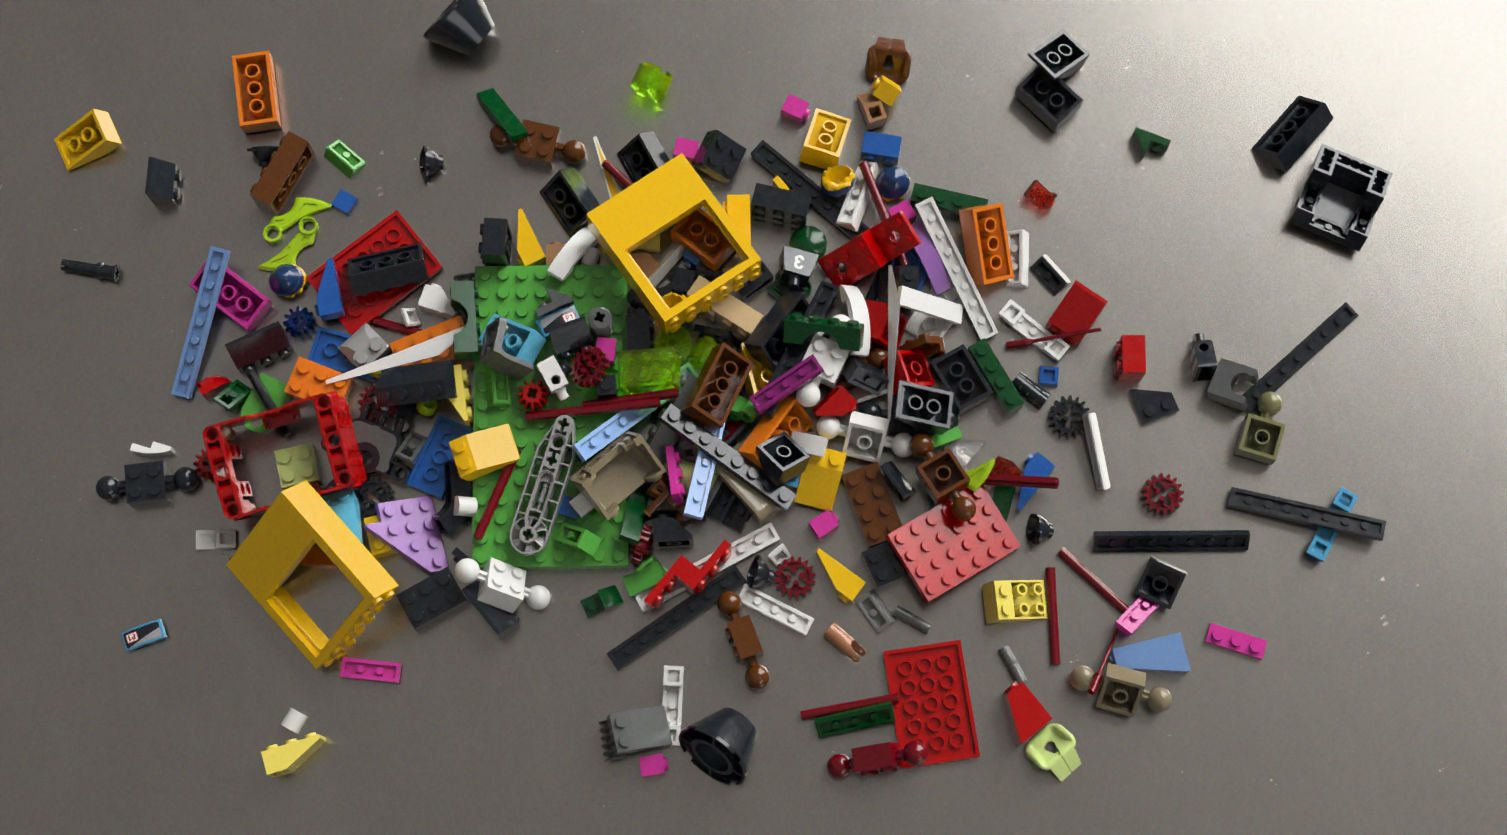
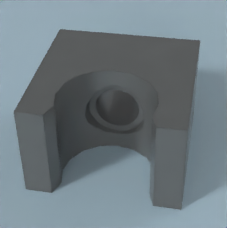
M1221 358L1207 390L1209 400L1245 412L1247 408L1246 398L1243 395L1234 393L1233 387L1241 381L1257 384L1259 379L1258 370Z

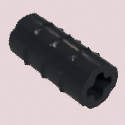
M1021 371L1012 381L1017 391L1040 408L1051 395Z

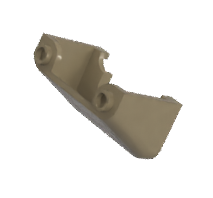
M627 431L576 471L570 480L604 519L609 520L618 515L619 503L645 481L657 482L660 480L666 469L641 434Z
M746 438L732 448L738 452ZM716 462L714 469L716 473L714 474L720 476V480L748 508V511L753 514L755 521L760 526L764 525L781 510ZM785 486L793 493H795L794 491L796 490V488Z

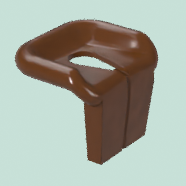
M878 37L876 45L871 46L867 52L865 73L870 81L873 82L877 76L880 77L881 75L898 85L907 81L910 74L912 57L910 51L905 49L904 40ZM887 55H892L894 66L891 70L883 68Z

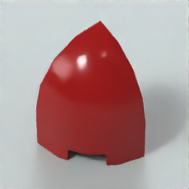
M212 375L196 385L203 397L208 400L228 387L232 382L224 376Z

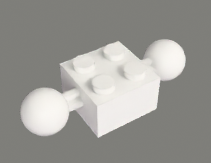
M843 314L835 315L834 317H832L839 318L840 321L846 322L848 320H851L849 317ZM815 333L803 358L805 360L813 354L824 369V372L797 389L796 398L802 406L812 407L819 402L821 392L818 387L820 383L834 389L850 355V350L840 349L837 341L831 335L827 339Z
M853 411L849 426L840 424L835 416H822L816 424L819 436L833 439L837 435L846 437L842 451L847 453L846 456L879 463L883 446L892 448L894 454L899 457H908L913 454L909 447L912 438L910 434L899 433L895 437L886 435L889 419Z
M492 557L482 570H480L478 563L470 558L460 560L455 566V576L460 582L472 583L475 580L480 581L478 601L510 613H514L523 601V598H526L528 606L534 610H542L550 603L551 596L546 587L542 585H535L531 588L525 587L526 570L513 567V565Z

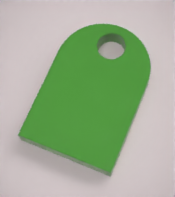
M261 372L259 375L262 380L261 382L267 388L269 396L272 397L276 404L275 406L279 408L284 406L283 404L290 403L292 398L284 392L287 384ZM254 387L242 407L241 416L267 411ZM262 420L261 425L257 428H253L251 423L244 424L248 430L256 434H265L273 430L265 429Z

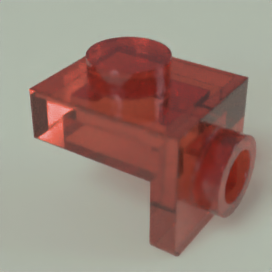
M1034 180L1023 194L1037 209H1049L1053 206L1057 197L1055 192L1050 193L1038 180Z
M998 456L995 459V464L990 474L1021 475L1022 471L1013 461Z

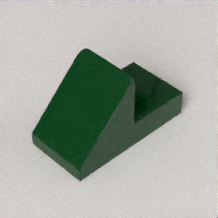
M1138 127L1135 128L1132 134L1142 159L1146 154L1148 146L1156 152L1166 153L1171 142L1167 138Z
M236 379L214 397L213 401L228 412L236 414L239 404L249 396L252 389Z
M616 585L597 590L598 593L580 601L588 619L624 603Z

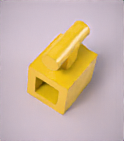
M883 75L877 76L871 85L872 95L889 106L893 105L902 92L898 84Z

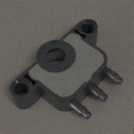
M365 403L359 418L353 419L352 422L361 455L368 451L372 457L368 465L364 464L366 474L377 472L396 481H408L412 469L408 465L399 462L398 458L395 457L396 451L404 441L401 433L406 419L401 417L399 422H397L395 430L384 426L388 411L383 410L377 423L367 419L371 404ZM333 436L336 446L339 443V437ZM401 467L405 470V475L402 478L398 476V470Z

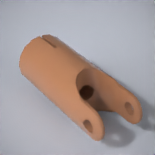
M833 623L823 635L854 662L860 661L859 655L863 656L866 654V650L836 623Z

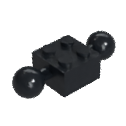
M631 288L627 293V302L634 308V315H626L627 353L629 357L636 356V364L633 365L630 376L635 384L646 386L655 377L654 368L648 363V356H652V351H655V340L651 338V332H654V321L650 319L649 314L645 313V305Z
M892 395L888 436L895 437L899 433H908L912 437L917 433L927 434L928 432H924L894 418L897 395ZM874 402L864 403L858 411L888 419V410L881 409ZM952 409L950 429L959 424V415L954 409Z
M164 461L124 465V481H119L113 476H104L96 484V493L104 500H113L119 496L120 492H126V502L131 507L171 503L170 487L176 486L181 491H191L198 484V474L190 467H181L174 475H169L168 465Z

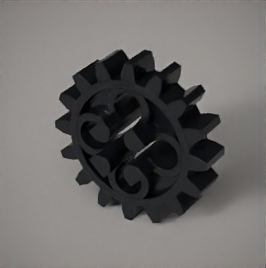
M1069 395L1067 400L1062 396L1060 398L1061 402L1055 400V406H1051L1049 409L1053 413L1048 415V418L1053 419L1049 424L1055 425L1053 431L1060 430V436L1066 433L1067 438L1071 436V433L1075 437L1078 436V430L1083 433L1085 431L1083 419L1079 420L1075 415L1080 414L1082 416L1090 410L1083 407L1085 401L1079 403V397L1072 400L1071 395ZM1068 404L1072 405L1073 407L1072 411L1070 412V416L1073 417L1070 421V425L1072 426V428L1070 429L1066 427V423L1069 419L1068 416H1066L1069 411V408L1066 407V405ZM1060 413L1064 417L1062 419L1057 418V414Z
M371 476L370 481L367 482L366 480L364 485L358 487V490H354L360 505V515L364 513L365 518L369 517V515L375 516L377 512L375 508L376 502L370 499L367 494H363L364 489H368L371 495L375 496L380 502H390V499L394 498L393 494H389L393 489L387 487V481L381 483L382 479L380 477L375 481ZM378 488L383 489L381 493H377L376 490ZM364 503H369V507L364 508Z

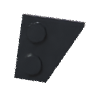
M699 324L694 325L693 332L698 335L700 340L712 341L718 344L724 342L731 348H741L740 344L742 342L728 330Z
M1129 390L1143 425L1179 411L1172 392Z

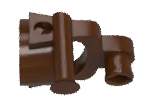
M666 472L663 473L662 478L654 482L647 490L646 494L654 502L643 511L651 518V515L667 500L674 508L679 510L673 518L683 525L691 517L683 515L685 503L675 504L671 496L669 475Z

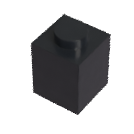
M615 375L602 376L603 381H597L598 399L618 396Z

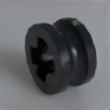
M565 358L563 362H558L565 377H567V374L572 372L570 365Z

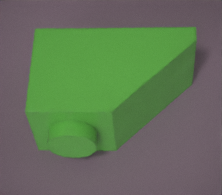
M562 523L554 540L576 551L594 556L602 539L587 529Z

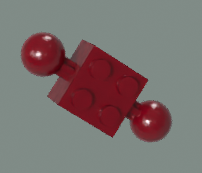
M917 740L908 742L902 750H900L899 743L893 742L851 748L852 758L844 754H835L828 760L827 770L836 779L846 778L852 770L855 773H861V776L867 777L879 775L878 771L881 773L897 772V768L903 767V761L912 766H920L925 763L928 758V749L924 743Z

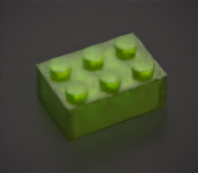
M675 347L619 351L618 388L624 395L678 388V391H680L681 354Z

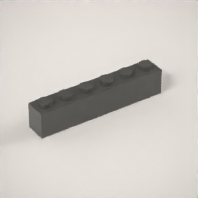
M685 373V375L679 378L677 382L679 398L667 399L668 404L665 409L663 408L659 412V419L670 404L682 410L697 380L695 376ZM658 420L656 425H652L649 429V437L646 442L661 464L664 465L667 460L665 447L675 446L680 436ZM645 481V483H647V484H649V485H652V484H653L652 481H651V482Z

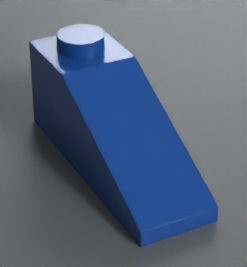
M332 257L327 260L316 297L317 304L314 305L316 315L320 316L323 321L345 316L336 266Z
M1036 452L1034 456L1030 454L1024 461L1026 466L1022 476L1048 477L1056 465L1039 452ZM1020 487L1015 509L1017 513L1021 511L1038 488Z

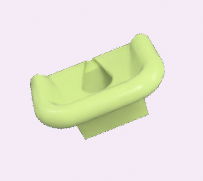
M1058 723L1045 726L1025 746L1026 756L1039 768L1051 770L1061 782L1082 764L1074 748L1076 745L1075 737ZM1054 742L1059 751L1054 754L1045 750L1044 747L1047 743Z

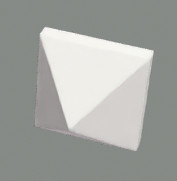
M416 308L400 309L402 322L406 327L421 326Z
M782 543L768 554V557L774 566L778 568L777 565H782L784 563L783 559L788 560L791 555Z

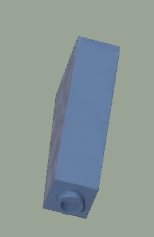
M1180 632L1113 648L1108 657L1109 663L1141 672L1184 674L1191 671Z

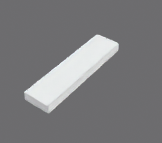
M898 286L900 307L956 325L961 324L963 305L905 286Z
M744 584L739 594L742 605L805 637L814 621V618L755 588H749L747 584Z

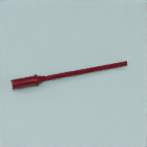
M1100 327L1037 339L1025 338L1008 341L1006 345L1007 349L1028 347V345L1036 342L1100 332L1102 330Z
M1118 628L1114 632L1099 670L1093 674V679L1088 689V693L1091 695H1095L1099 683L1103 679L1102 671L1120 631Z

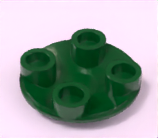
M803 226L794 231L790 238L789 246L818 254L819 259L826 251L827 240L823 232L818 228Z

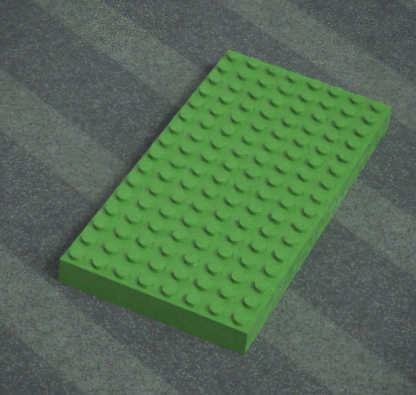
M615 264L574 265L573 271L563 282L547 273L550 265L475 266V287L478 288V299H475V305H479V316L476 317V323H480V334H477V340L494 313L535 329L541 334L536 323L538 317L535 310L542 303H551L546 289L571 296L579 317L585 316L589 331L588 313L595 307H604L611 312L614 325L612 334L607 338L617 339L615 366L610 365L604 372L607 375H615L618 396L629 395V356L627 353L626 315H629V304L627 302L629 289L628 282ZM590 331V334H591V337H592V340H593V344H594V347H595V346H596V342H597V337H596L595 335H593L592 332ZM551 337L545 338L546 342L533 363L534 371L521 380L509 377L511 405L488 407L485 369L488 367L486 364L478 362L480 352H478V358L474 359L473 433L509 424L517 449L521 451V460H518L482 540L474 538L473 535L504 467L473 480V497L477 499L478 508L476 515L473 516L472 559L478 563L480 570L485 567L491 557L523 570L630 569V543L618 539L628 497L618 504L620 507L618 515L609 520L604 519L595 508L582 518L578 516L577 520L558 514L549 543L540 554L524 556L511 545L509 538L510 529L537 446L556 421V419L527 422L525 413L532 412L531 406L525 410L524 404L519 405L518 401L521 398H518L516 394L521 392L518 389L519 386L525 387V380L528 381V384H531V379L534 378L536 384L541 380L543 382L542 386L546 385L536 364L553 355L557 362L561 363L563 359L557 358ZM576 353L566 359L570 366L574 365L572 358H577ZM568 373L566 379L569 384L566 388L570 397L560 402L557 394H551L548 389L546 392L550 394V397L545 398L548 401L547 405L541 403L542 410L582 406V401L598 399L597 386L591 385L590 388L585 386L583 388L572 380L573 377ZM558 378L552 379L554 384L560 383ZM531 392L530 396H532V398H536V394H534V392ZM538 406L535 407V411H541ZM618 412L571 417L576 425V441L584 438ZM567 422L565 425L562 424L563 429L565 426H569ZM558 440L555 443V447L558 448V444L564 443V440ZM548 442L541 448L539 456L544 457ZM537 459L533 475L538 476L542 464L541 460ZM556 459L550 461V464L557 463ZM590 460L574 462L570 478ZM563 467L558 482L564 483L568 468ZM531 478L527 493L532 494L536 479ZM569 478L564 496L567 495L575 498L581 492ZM542 483V486H541V489H540V492H539V495H538V499H539V497H540V494H541V491H542V488H543V483ZM557 485L553 501L558 502L562 486ZM548 487V489H547V491H546V495H545V498H544V502H543V504H541V507H540V510H541V511H542V509H543V506H544V503H545V500H546V497H547V494H548V491H549V487ZM525 496L521 512L526 513L530 497ZM538 499L535 505V509H537L539 504ZM551 504L547 519L552 520L556 505ZM538 514L532 515L533 517H536L538 519L540 517V515ZM536 520L532 521L531 527L536 524ZM545 522V525L548 527L549 530L550 523ZM562 523L587 529L602 539L594 556L581 553L554 540ZM540 531L538 533L539 535L546 534V531ZM531 532L530 535H526V538L528 540H530L529 537L531 539L533 538V534Z

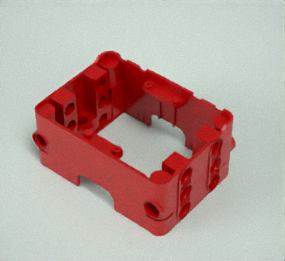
M337 391L321 393L283 404L284 406L258 414L241 416L205 427L202 433L225 517L239 521L265 514L270 507L265 505L263 508L258 507L256 509L252 502L243 500L253 496L249 481H237L232 462L243 459L239 444H228L236 436L232 428L262 420L263 426L267 430L295 423L301 419L299 409L314 405L323 437L321 441L322 447L326 448L336 487L322 490L318 483L310 485L320 496L360 487L365 484L367 475L353 428L348 402L344 396L337 395ZM335 435L339 437V443L336 446L332 443V438Z

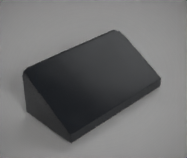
M1046 254L1042 255L1030 267V270L1054 296L1071 282Z

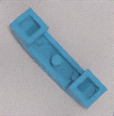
M1341 487L1329 508L1350 513L1359 496ZM1318 527L1306 553L1324 562L1333 546L1332 543L1338 531Z

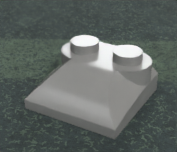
M367 323L338 347L356 368L384 358L392 351L384 339Z

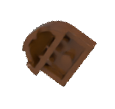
M929 333L920 334L919 338L906 340L905 344L898 346V350H924L926 358L931 357L932 360L945 355L946 352L943 338L940 336H930Z

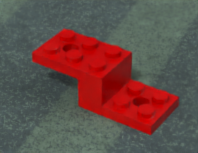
M903 210L819 258L817 261L833 285L838 287L841 284L851 285L922 242ZM892 231H896L899 234V240H895L892 237ZM839 263H844L847 270H840Z
M724 540L701 569L681 555L644 599L645 606L651 611L654 607L657 609L664 601L663 596L666 592L670 594L676 587V581L693 595L697 592L701 593L707 586V579L709 577L713 578L718 573L721 562L726 563L731 557V544Z

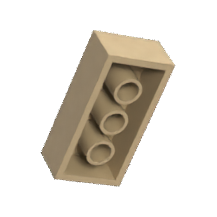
M699 275L687 292V297L709 284L710 281ZM730 294L723 301H717L712 304L708 311H701L705 314L704 317L713 323L716 321L721 324L720 327L722 329L737 334L736 337L744 343L764 318V315Z

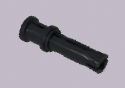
M62 259L61 261L62 271L95 275L97 279L108 278L114 282H117L120 277L121 269L119 265L110 266L105 265L103 262L92 264Z

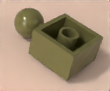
M1265 392L1260 395L1257 401V407L1261 415L1257 416L1248 413L1244 418L1234 454L1272 465L1277 459L1286 424L1271 420L1272 416L1281 410L1282 400L1274 392ZM1258 436L1261 437V441H1262V442H1259V441L1257 440V437H1258Z

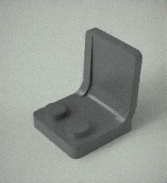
M499 316L485 329L478 362L486 364L487 367L516 380H521L534 371V365L504 352L502 343L504 336L507 334L508 325L507 319Z

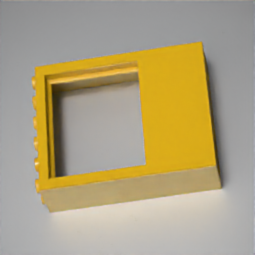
M682 153L586 214L588 229L665 334L676 332L681 327V324L686 321L687 323L691 322L698 313L708 311L712 304L717 301H723L730 292L740 290L744 283L749 280H755L761 273V258ZM703 206L743 261L672 308H669L630 253Z
M307 480L280 492L226 564L316 670L322 666L328 667L335 659L339 661L346 655V649H349L356 643L355 638L365 632L366 629L364 627L375 620L374 615L385 607L384 603L395 595L394 591L399 586ZM315 543L363 596V599L330 639L326 637L282 586Z

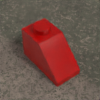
M839 383L812 411L817 416H845L856 409L858 401Z

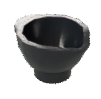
M423 145L419 166L423 180H428L429 175L443 169L444 160L442 155H437L436 152Z
M254 146L247 148V151H252L259 166H268L272 153L277 151L279 146Z
M1037 514L1029 516L1026 526L1028 541L1039 545L1045 538L1050 539L1053 536L1054 525L1052 523H1048L1047 519Z
M756 555L747 575V585L749 588H757L764 584L770 585L773 581L774 570L769 569L768 565L762 561L760 555Z

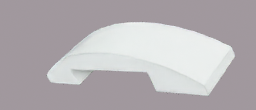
M588 226L579 230L566 243L548 268V274L563 282L573 271L574 265L589 248L594 247L598 243L588 229Z
M841 284L839 286L841 301L847 304L849 318L864 324L863 347L860 351L850 350V355L867 357L869 356L871 333L866 302L856 286Z
M1012 299L999 312V315L1023 338L1037 339L1054 336L1028 316L1025 310ZM1061 338L1032 343L1036 348L1057 361L1060 360L1070 347Z
M664 665L662 706L665 707L672 745L680 746L679 734L681 732L684 666Z

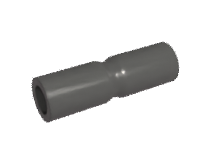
M899 605L893 613L894 617L907 624H911V626L925 634L928 633L932 625L930 622L915 616Z
M1007 645L999 649L998 652L1008 667L1014 681L1017 684L1026 681L1027 678L1019 664H1017L1016 658L1009 646Z

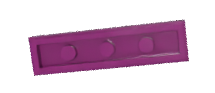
M812 354L750 396L749 399L761 415L824 372V369Z

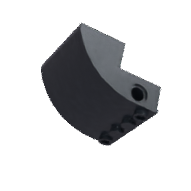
M1322 144L1300 191L1289 223L1360 252L1368 238L1375 214L1385 198L1393 173Z

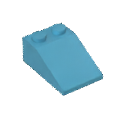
M494 313L490 321L488 322L487 326L494 320H496L500 315ZM507 319L508 331L502 343L504 352L533 364L546 339L535 329ZM485 329L482 332L480 338L478 339L481 340V347L483 343Z
M353 488L321 496L363 544L360 505Z

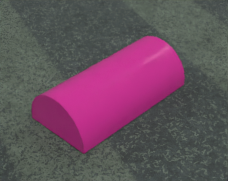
M206 262L188 285L197 293ZM227 267L216 307L245 330L250 331L265 318L272 302Z

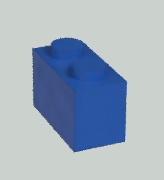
M865 131L861 158L868 162L876 160L883 161L887 165L897 164L902 137Z

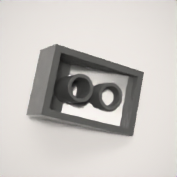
M664 706L612 713L606 717L614 756L672 745Z

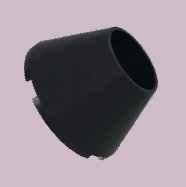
M454 0L427 29L423 37L468 55L486 37L495 24L484 0Z
M722 708L685 727L679 734V743L684 752L687 750L693 757L691 762L702 772L721 783L729 785L731 782H735L736 785H740L747 777L756 738V729L751 721L742 713L732 708Z

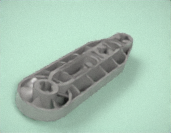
M568 415L559 416L537 446L510 529L509 538L511 545L524 556L540 554L547 547L573 469L576 452L572 446L576 443V425L574 420ZM567 422L569 426H565L563 429L562 424L565 425ZM558 440H564L563 446L560 448L555 447V443ZM548 442L544 457L539 456L541 448ZM568 448L572 449L570 465L564 463ZM537 459L542 461L538 476L533 475ZM556 459L557 463H553L551 465L550 461H554ZM563 467L568 468L564 483L558 482ZM531 478H534L536 483L532 494H529L527 490ZM542 483H543V488H542L540 497H539V499H538V495H539V492H540V489H541V486H542ZM557 485L562 486L558 502L553 501ZM548 487H549V491H548V494H547V497H546V500H545L543 509H542V511H541V510H540V507H541V504H543V502H544V498H545V495H546V491H547V489H548ZM525 496L530 497L526 513L521 512ZM538 499L539 504L537 509H535V505ZM551 504L556 505L552 520L547 519ZM538 514L540 515V517L538 519L536 517H533L532 515ZM536 520V524L531 527L532 521ZM545 522L550 523L549 530L548 527L545 525ZM546 531V534L539 535L538 532ZM531 532L533 534V538L531 539L529 537L530 540H528L526 538V535H530Z

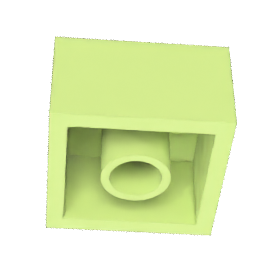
M313 443L274 451L280 484L283 490L306 480L309 484H323L317 450Z

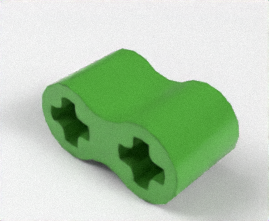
M738 396L728 417L734 421L743 420L747 423H752L759 413L755 412V407L750 399Z

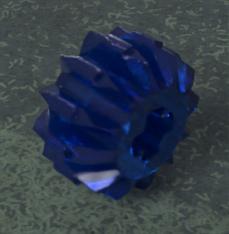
M297 306L295 312L293 309H289L291 314L284 315L285 319H287L283 322V325L286 327L285 331L291 333L293 338L298 335L302 339L304 333L306 336H310L308 330H315L314 326H312L316 323V320L313 318L314 314L308 312L306 307L301 310Z

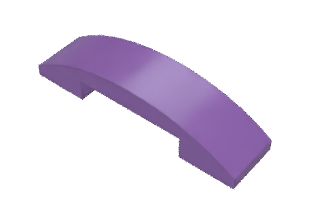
M920 221L911 224L922 242L915 246L914 250L928 276V281L935 295L937 296L952 289L953 285L947 270L924 226Z

